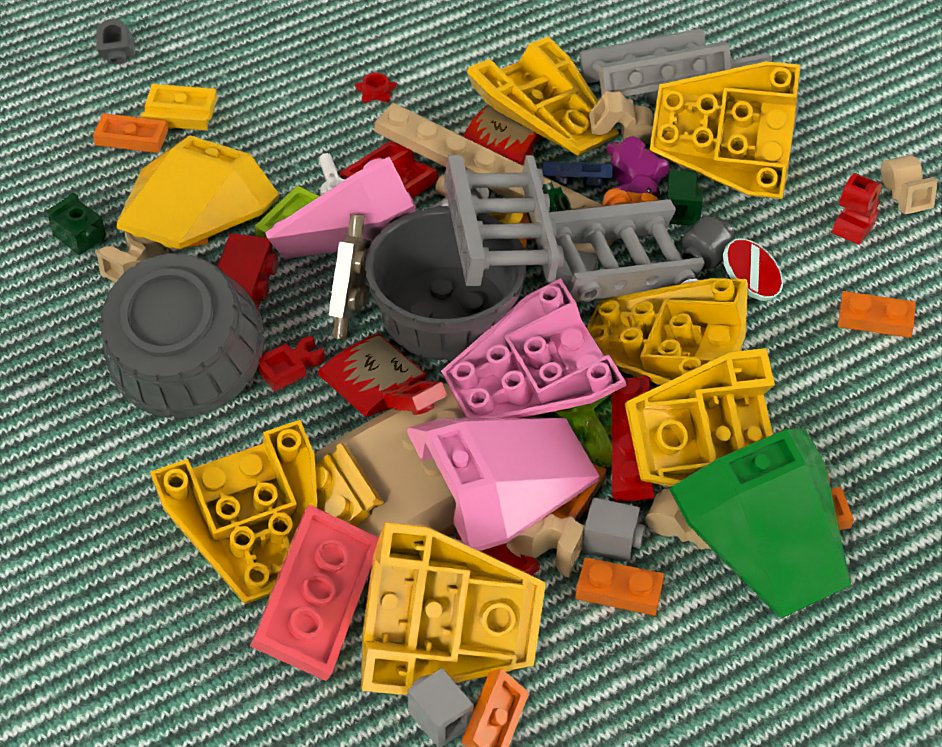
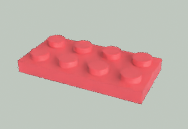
M308 505L303 512L250 647L327 681L332 675L372 566L373 555L379 537Z

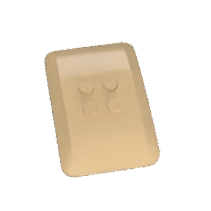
M447 383L443 384L447 396L434 402L435 407L432 410L423 414L413 415L412 411H397L393 408L341 436L314 454L316 465L327 454L331 456L338 450L336 446L339 443L344 444L350 449L384 503L381 506L376 505L369 511L371 515L357 526L358 528L377 537L380 536L384 521L427 526L446 536L457 531L453 523L456 501L434 459L421 461L407 433L408 427L441 418H466ZM538 414V415L529 416V417H524V418H544V417H543L541 414Z

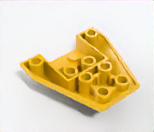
M766 61L659 84L650 152L747 196L783 199L796 116L800 65Z
M189 135L141 169L117 221V229L131 233L135 237L146 238L161 243L165 247L180 250L264 214L279 200V193L251 154Z
M709 278L601 299L588 323L587 330L604 356L609 354L619 371L636 377L649 376L650 382L663 385L729 352L741 350L746 337L748 283L746 279Z
M297 420L263 432L262 444L192 468L189 460L185 459L150 472L164 511L244 604H248L269 596L304 510L308 505L318 508L315 455L301 421Z

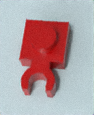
M312 336L301 339L294 349H291L285 343L263 354L261 359L259 358L260 363L257 371L271 389L276 392L307 376L306 366L316 367L321 365L325 361V353L323 348L309 352L315 349V342Z
M419 381L413 385L405 382L398 384L397 390L382 392L387 408L395 407L397 411H412L413 415L423 414L432 410L435 407L434 402L447 396L443 383L440 381Z

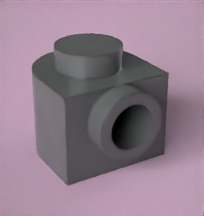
M108 19L102 22L96 32L97 51L103 60H107L110 64L120 65L126 63L127 58L135 57V40L127 26L119 19Z

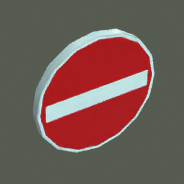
M745 238L734 239L725 246L723 252L724 267L731 279L747 280V295L760 301H768L781 293L783 287L782 273L776 261L767 250L756 242Z

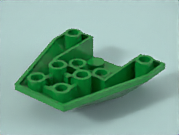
M806 428L785 429L722 456L669 489L689 527L780 619L851 586L826 465Z

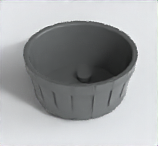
M448 207L418 210L400 217L399 220L396 219L380 232V235H377L373 240L365 261L370 292L378 305L382 322L388 333L400 346H404L406 350L433 360H454L484 332L490 329L492 325L497 324L515 306L524 286L527 265L490 266L489 270L483 271L481 286H466L450 208ZM478 213L476 217L477 221H482L483 224H504L485 213ZM483 239L482 243L483 247H488L489 251L524 250L519 239Z
M170 253L157 255L137 263L136 266L128 269L115 282L109 291L101 313L100 327L104 358L114 384L121 394L126 396V399L134 406L160 417L190 418L225 405V402L231 401L246 387L245 384L250 382L260 363L259 358L261 359L264 348V336L262 335L264 328L260 313L256 310L258 308L240 284L227 276L213 263L203 258L188 254Z

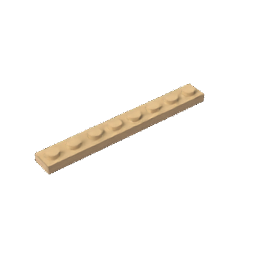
M392 103L375 121L374 132L445 167L448 155H462L465 169L471 170V173H523L524 166L395 103ZM543 176V184L552 182L554 188L561 187L562 192L570 201L571 210L603 207L601 204ZM523 187L489 188L507 198H525ZM616 239L606 240L609 248Z

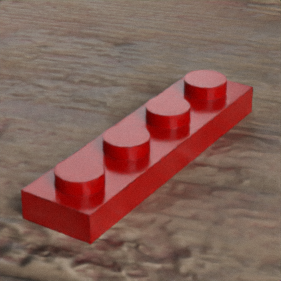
M649 376L626 378L624 380L627 386L611 393L612 494L614 501L617 503L655 498L654 483L641 481L625 407L627 401L652 390Z

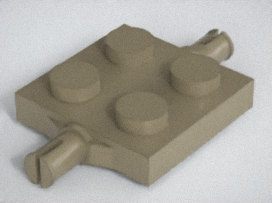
M350 214L348 234L345 236L344 241L339 242L329 315L335 316L332 337L336 339L347 340L349 320L352 318V314L360 312L361 307L366 306L369 297V286L365 285V261L367 253H369L371 240L362 238L364 219L366 217L364 215Z

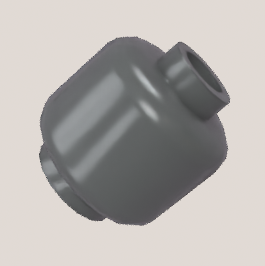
M707 216L699 219L682 237L685 259L702 257L705 262L704 269L717 267L723 261L725 246L734 240L732 227L719 217Z

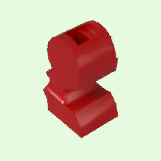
M853 173L847 181L839 201V205L844 207V210L837 217L831 233L860 245L875 225L879 214L877 207L880 201L877 199L881 191V183Z

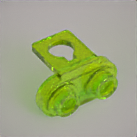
M591 404L576 406L573 409V413L567 415L568 423L576 436L580 435L584 441L582 447L593 464L603 468L611 467L613 449L608 436L612 435V424L603 427Z

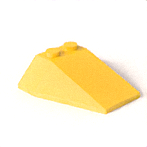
M549 36L530 43L520 60L515 64L500 69L491 59L470 66L467 70L472 87L494 110L577 156L615 139L619 134L614 125L609 133L601 135L592 134L589 113L598 100L572 59Z
M767 348L729 352L625 403L641 481L672 487L716 459L773 435L764 394L775 385Z
M384 521L373 555L362 633V691L406 695L407 690L411 688L416 680L425 675L431 676L441 668L444 669L455 683L488 676L489 671L502 668L507 672L534 666L546 583L427 526Z

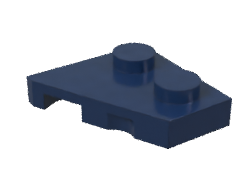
M543 162L542 172L543 176H548L550 180L558 184H570V178H583V185L604 186V179L612 178V164Z

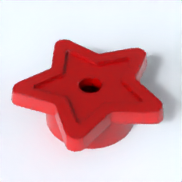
M370 73L363 78L362 82L355 83V88L363 93V103L374 100L388 103L390 102L389 93L397 87L396 82L388 81L387 76L382 73Z

